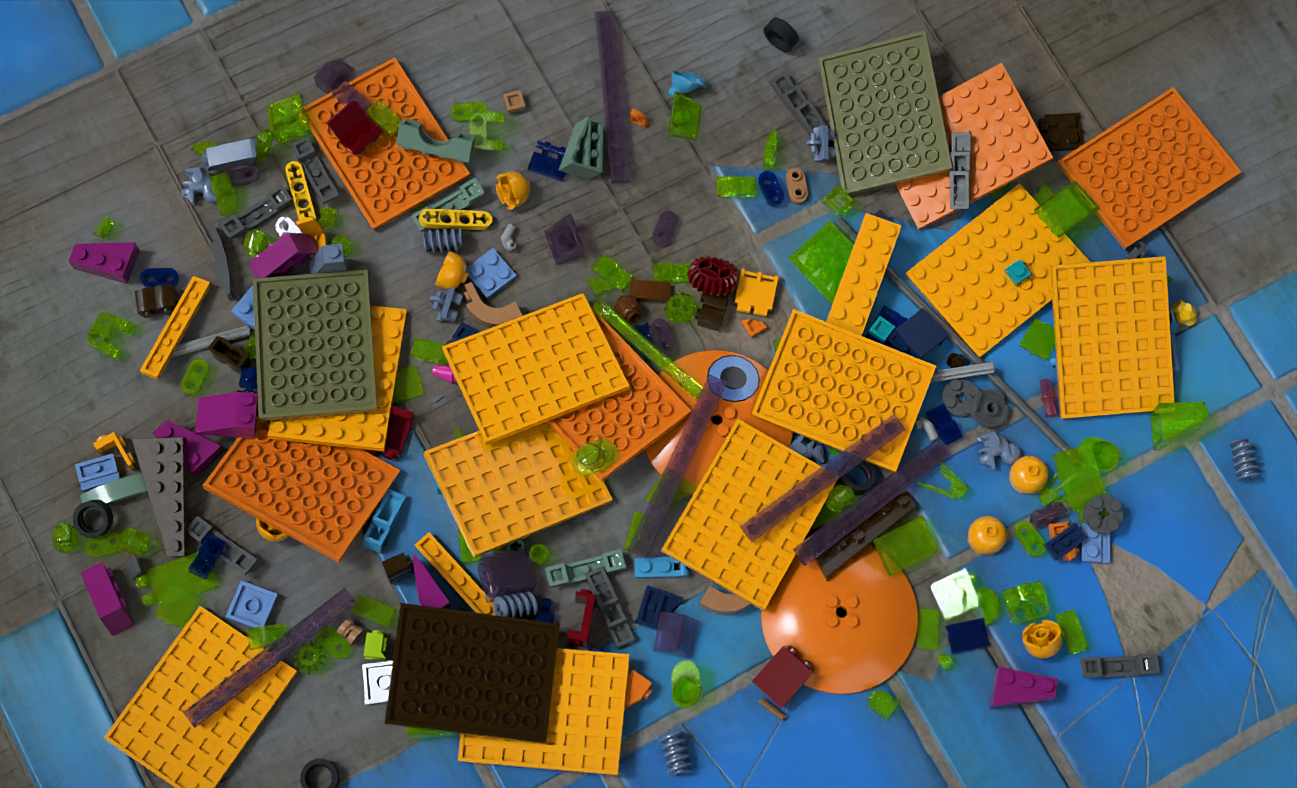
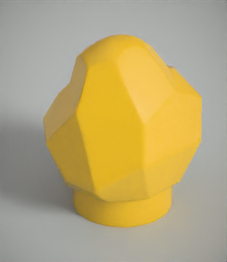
M1179 300L1171 307L1178 323L1192 326L1196 323V309L1192 304Z

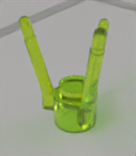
M938 461V464L946 472L942 469L939 472L952 483L948 488L951 492L918 482V485L946 495L952 500L955 497L961 499L969 488L942 461Z
M1057 472L1048 484L1039 491L1038 498L1046 508L1049 506L1054 508L1062 502L1085 493L1086 490L1082 489L1057 500L1059 497L1057 492L1076 477L1075 474H1072L1053 489L1050 487L1060 475V472Z

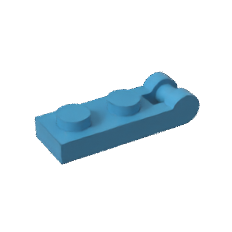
M671 557L634 558L635 579L690 577L688 567ZM674 564H680V570H674Z

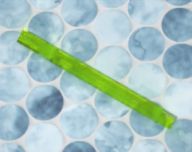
M602 299L595 301L592 307L594 311L658 365L694 399H698L704 389L674 364Z

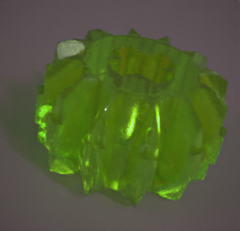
M683 291L680 294L675 292V296L669 297V301L665 302L664 312L671 322H675L678 325L681 322L686 323L687 319L692 320L691 315L696 314L695 309L697 306L691 295Z
M309 640L308 646L302 642V649L295 648V651L299 654L293 655V659L297 660L294 663L295 667L300 666L299 671L303 673L306 670L308 675H311L312 669L318 673V666L321 668L325 667L321 661L327 660V656L322 655L326 652L325 648L319 649L321 646L319 642L313 646L312 640ZM308 654L312 655V661L308 660Z

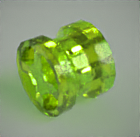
M321 208V218L318 219V223L324 228H336V218L339 212L333 208Z
M337 235L331 244L342 243L347 257L352 251L350 240L345 235Z
M535 544L531 547L529 551L531 562L536 566H543L548 562L549 551L545 545Z
M1024 583L1011 588L1012 593L1016 596V604L1035 599L1034 594L1030 591V583Z

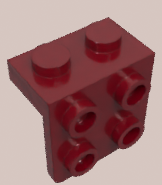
M354 100L327 122V125L345 150L355 156L362 153L365 147L371 142L376 141L383 132L380 126L370 121L360 105Z

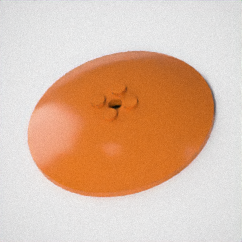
M806 545L798 549L765 610H761V626L766 644L773 657L782 646L786 645L789 647L791 645L799 652L797 656L801 660L806 659L814 666L812 669L815 672L803 685L829 694H854L880 685L902 666L916 638L918 610L915 595L908 579L895 562L878 549L871 546L856 559H851L845 564V568L841 571H836L832 578L826 581ZM844 608L847 615L843 618L838 617L836 609Z

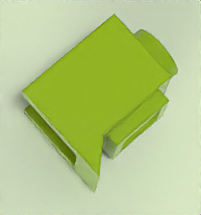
M372 630V633L367 632L364 648L366 660L387 661L383 654H386L388 640L385 638L383 631Z

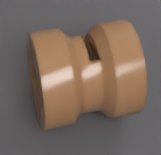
M350 617L337 630V633L340 636H345L347 642L351 645H354L365 632L362 627H357L355 621Z

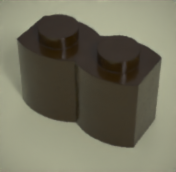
M173 284L143 288L135 291L137 311L144 318H152L158 313L164 315L172 314L178 304Z
M702 292L700 302L703 305L701 309H697L695 319L698 320L697 325L719 331L730 294L718 297L717 295L711 296Z
M216 336L209 346L213 357L220 363L228 364L236 373L244 374L251 364L244 350L232 346L223 337Z
M404 552L382 561L390 584L413 575L411 572L414 570L410 556H405Z

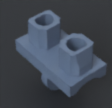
M826 125L813 128L811 140L806 141V146H811V152L814 153V161L835 157L834 147H828V141H832L835 138V131L828 129Z
M455 288L445 289L444 294L437 291L436 296H430L429 301L433 304L432 309L438 311L436 321L440 323L443 320L455 321L458 311L450 309V303L458 306L463 297L462 294L454 291Z

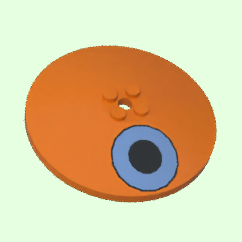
M710 350L684 356L661 371L658 376L692 412L690 416L644 450L655 471L674 488L693 496L737 419L786 447L790 446L793 432L751 416L768 370L744 355L729 351ZM714 416H719L722 418V423L719 425L713 424L711 419Z

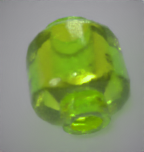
M253 229V231L247 232L242 247L247 250V255L255 257L267 249L270 239L267 237V233Z
M845 485L834 487L828 492V498L826 499L827 508L835 513H843L853 506L854 492Z
M67 522L58 524L51 532L53 547L61 553L73 551L79 543L75 526Z
M135 527L126 528L119 535L118 542H120V548L131 555H140L146 552L149 547L148 535Z

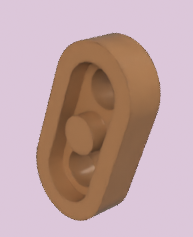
M799 168L789 169L786 174L789 200L793 204L801 205L807 200L808 196L805 175ZM797 174L799 177L793 178L792 175ZM799 191V192H801L802 194H801V195H796L795 192Z

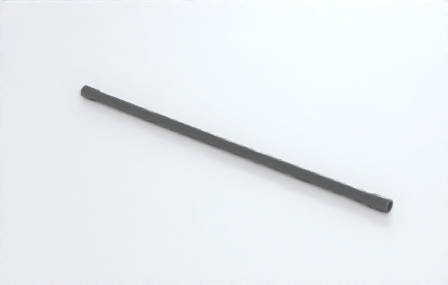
M842 217L834 223V226L855 244L858 235ZM887 265L884 275L919 310L923 308L949 334L947 338L974 365L985 363ZM995 372L985 374L996 388L1073 466L1081 459Z

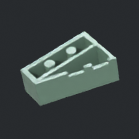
M588 116L575 124L559 171L586 179H591L602 173V120Z

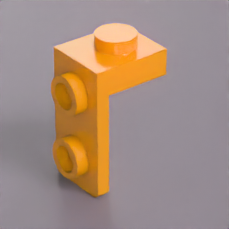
M305 217L302 220L296 221V226L303 234L312 236L318 250L322 246L328 245L327 234L314 217Z
M113 432L109 435L100 436L93 443L100 455L117 446L131 470L135 469L132 463L136 461L130 452L126 453L124 447L127 445L122 436L117 437Z

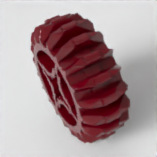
M707 256L706 258H697L691 263L688 270L689 283L692 284V288H697L698 292L702 291L704 294L717 295L719 297L720 295L726 296L731 294L735 290L739 274L737 273L738 269L734 268L733 264H729V261Z

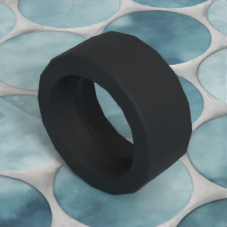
M778 17L772 18L763 29L766 39L775 48L783 52H789L799 40L794 28Z
M851 457L846 460L839 468L837 474L841 488L848 494L855 496L866 493L876 482L877 475L871 463L858 457ZM856 466L863 470L867 478V482L863 486L855 485L850 481L847 475L849 467Z
M90 500L81 503L75 509L73 524L80 535L86 538H95L106 534L111 529L114 515L107 503L101 500ZM90 507L97 508L102 513L103 525L98 530H91L85 525L84 512Z
M314 759L303 767L300 774L302 788H312L309 785L308 776L316 767H325L331 772L332 781L327 788H338L340 775L338 769L330 761Z

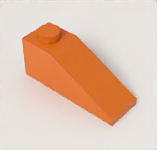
M633 669L628 675L625 710L640 703L643 698L646 700L653 691L651 689L652 683Z

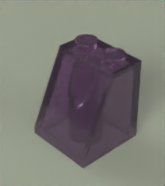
M525 550L482 553L477 564V570L487 603L493 602L496 596L502 597L503 595L524 593L526 591L533 592L536 586V578L534 574H531V560L529 556L526 557Z

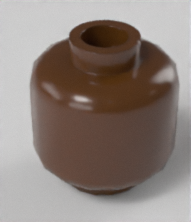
M627 295L617 299L614 311L622 322L635 323L641 317L642 307L634 296Z

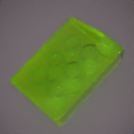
M829 221L788 259L832 305L854 245Z

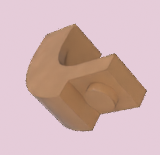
M472 282L465 285L466 292L463 293L468 302L466 308L469 315L478 324L489 329L523 316L516 301L501 308L489 307L481 301Z
M711 586L708 587L699 603V607L717 615H734L745 611L752 605L735 594H725Z

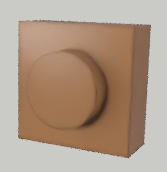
M521 90L503 94L508 113L526 109Z

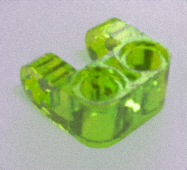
M483 112L473 114L470 118L469 134L481 135L483 137V143L479 146L475 145L474 148L505 150V141L487 140V122H505V113ZM476 116H480L484 120L483 125L480 127H476L473 124V119Z
M105 312L100 314L88 332L87 340L94 350L117 361L122 351L109 344L116 330L132 336L136 326L118 316ZM106 321H111L109 326H103ZM102 337L100 342L93 343L95 338Z
M1041 581L1029 584L1033 601L1018 604L1013 588L1002 590L1005 609L1010 621L1014 625L1018 626L1039 621L1047 615L1049 606ZM1034 606L1041 607L1043 613L1037 614L1034 611ZM1021 611L1024 614V619H1018L1015 612Z

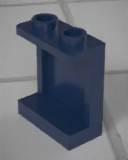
M922 308L898 326L887 340L898 351L921 360L936 346L942 345L949 334Z

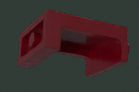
M391 406L385 451H365L372 455H376V453L382 454L384 458L389 460H395V458L400 460L414 420L413 412Z
M581 589L580 592L576 591L575 602L585 604L581 632L569 630L567 642L571 646L587 648L596 594H592L590 590Z
M786 645L782 646L752 680L780 708H783L789 702L791 697L815 672L812 669L814 666L806 659L801 660L797 656L799 652L791 645L789 647Z

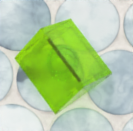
M677 91L674 92L668 136L696 140L702 106Z

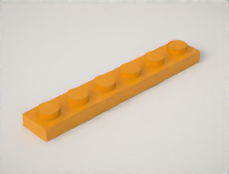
M195 276L192 277L140 369L141 374L159 380L211 287L210 282Z
M430 532L414 545L475 613L495 615L493 601Z

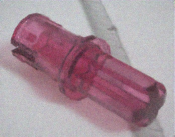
M1040 380L1039 384L1042 395L1040 400L1043 401L1045 417L1057 416L1054 401L1056 396L1053 395L1051 380Z

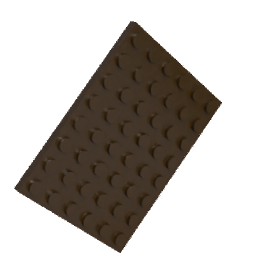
M401 603L384 724L546 744L560 624Z

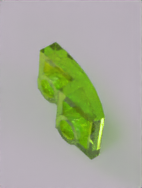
M771 129L765 144L763 154L764 172H767L769 167L773 168L777 160L775 148L779 139H777L778 131Z
M224 172L209 177L212 195L216 197L219 214L224 216L239 211L236 195L228 173Z
M716 177V195L718 197L737 196L738 198L756 196V177Z
M602 255L591 268L598 276L622 293L628 288L630 281L634 280L633 275L620 268L615 261L605 255Z
M654 263V281L671 284L689 283L688 270L691 263Z
M420 338L414 339L410 353L411 357L426 363L430 360L440 365H449L442 351V346H445V344Z
M919 608L917 648L937 650L939 610Z
M1074 609L1055 615L1069 654L1072 655L1089 649Z
M286 624L246 629L250 651L268 646L275 648L290 644Z

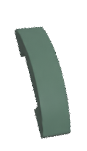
M473 178L459 187L460 190L430 208L426 206L411 215L420 232L430 229L424 228L419 224L418 219L422 210H465L480 199L485 192L477 179ZM425 215L426 220L430 222L428 215ZM447 215L441 217L443 222L451 219Z
M140 473L103 484L85 492L80 497L82 503L90 500H101L109 505L139 494L147 495L148 491L143 475ZM90 507L85 511V514L98 511V509Z
M618 549L602 553L601 556L565 565L562 563L546 567L545 571L549 586L557 587L587 581L585 574L602 566L608 575L625 569L626 565L622 551Z

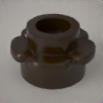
M951 353L947 357L946 364L950 368L962 367L964 357L962 354Z

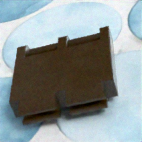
M1081 113L1046 114L1044 118L1038 120L1039 132L1043 133L1041 136L1049 151L1076 150L1084 145L1082 140L1083 128L1080 125Z

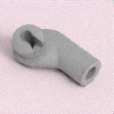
M511 224L507 225L501 236V242L507 251H513L517 246L512 238L516 227Z
M918 417L914 423V428L918 430L923 428L930 441L937 439L939 436L933 423L923 417Z

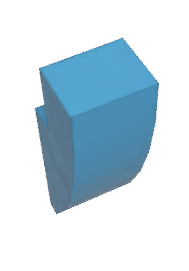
M390 489L388 490L363 537L364 547L381 553L406 499L405 495Z

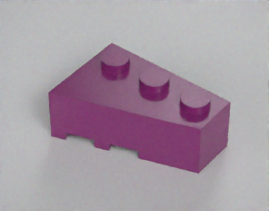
M286 232L280 236L278 241L268 245L263 253L257 254L254 260L249 263V266L255 278L280 277L289 273L288 268L297 263L299 265L304 264L305 258L310 255L315 256L319 250L311 235Z
M136 242L75 244L69 258V263L73 269L127 284L140 249Z
M166 420L153 432L155 438H187V470L195 478L224 453L220 445L169 420Z
M103 562L81 572L98 616L111 635L115 636L135 626L127 611V603L120 596V593H122L117 582L114 583L113 581L115 576L111 568H106Z
M998 667L994 673L989 709L1051 702L1056 695L1058 678Z

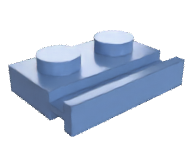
M114 454L75 464L82 492H87L103 484L120 479Z
M1081 523L1080 529L1087 539L1080 543V562L1109 564L1110 533H1096L1090 529L1087 523Z

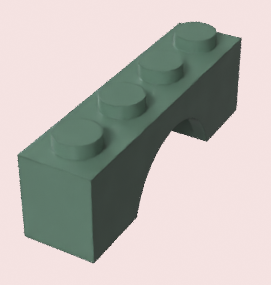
M404 118L399 124L396 145L406 150H419L423 154L431 153L440 158H451L459 163H469L473 156L476 135L458 131L452 139L438 141L431 138L425 132L422 122Z

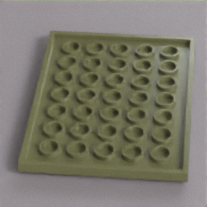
M926 30L818 58L831 130L835 131L833 143L844 196L953 170Z
M368 270L253 279L259 420L269 421L376 412L377 398Z

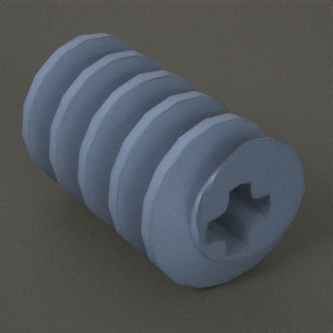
M451 228L450 234H448L446 229L443 230L442 234H440L439 229H436L435 235H433L431 229H429L427 235H425L423 230L425 252L429 253L430 248H432L433 253H436L438 247L441 253L444 252L445 247H447L448 252H452L453 247L456 252H459L462 246L461 228H459L457 234L454 228Z
M1238 439L1230 442V447L1233 448L1231 454L1235 455L1232 457L1233 462H1236L1233 465L1234 469L1237 470L1235 476L1239 477L1237 481L1251 480L1260 476V473L1254 472V470L1259 468V465H1253V462L1257 461L1258 458L1251 457V455L1256 453V450H1250L1251 447L1255 446V443H1250L1249 439Z
M530 591L503 595L502 597L496 596L493 601L494 613L497 616L508 617L509 615L512 618H515V616L522 618L523 614L525 617H528L530 613L536 615V596Z
M684 731L669 733L660 739V743L666 744L662 747V751L668 752L664 755V759L669 760L665 763L666 767L671 768L667 771L668 775L675 776L693 771L686 769V767L691 765V762H685L689 754H683V751L688 748L687 746H681V743L686 740L679 738Z

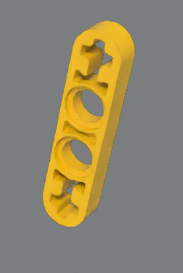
M291 161L286 165V174L298 218L302 220L305 218L304 213H308L309 217L316 219L303 168L299 162ZM294 167L297 169L298 178H294V174L291 172ZM301 183L304 185V189L302 191H295L294 186ZM307 200L309 205L306 208H300L298 206L299 202Z
M424 209L420 213L418 221L424 228L486 230L492 223V216L486 211ZM425 215H428L430 222L426 220ZM447 215L451 218V222L444 223L441 217ZM466 216L470 222L463 224L460 221V217ZM481 218H484L485 224H482Z

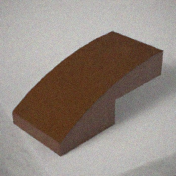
M648 280L630 281V295L634 296L637 301L670 302L671 283Z

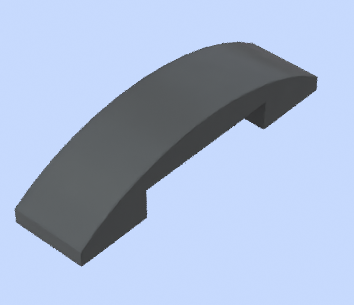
M305 137L292 143L291 147L321 203L325 204L340 197L309 138Z
M281 185L266 194V198L237 216L233 214L219 223V226L229 240L239 237L274 217L292 201V198Z
M197 516L188 526V534L243 575L246 576L258 561Z
M1157 653L1125 657L1080 658L1082 678H1122L1160 673Z

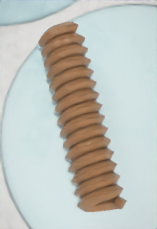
M764 698L759 700L758 703L770 711L771 714L778 717L779 720L783 721L787 717V715L780 712L779 709L772 706Z

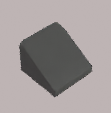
M132 554L125 562V566L130 579L135 580L145 576L139 557L136 554Z

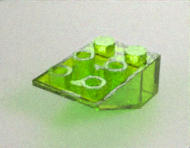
M1074 181L1039 205L1034 211L1046 223L1051 232L1060 238L1086 223L1100 207L1078 182Z

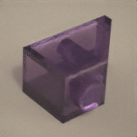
M339 58L328 62L314 76L316 87L328 94L339 88L354 69Z

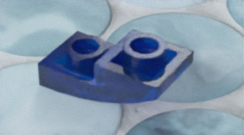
M944 403L925 412L946 446L963 437L956 421L952 420Z
M208 534L198 549L199 553L190 565L189 572L207 580L226 542Z

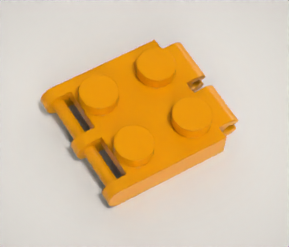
M742 268L734 302L735 305H738L737 311L750 313V309L754 308L753 314L766 317L767 311L771 312L778 275L773 277L764 275L762 272L745 271ZM744 274L757 277V279L744 276ZM761 278L774 280V282L761 280Z

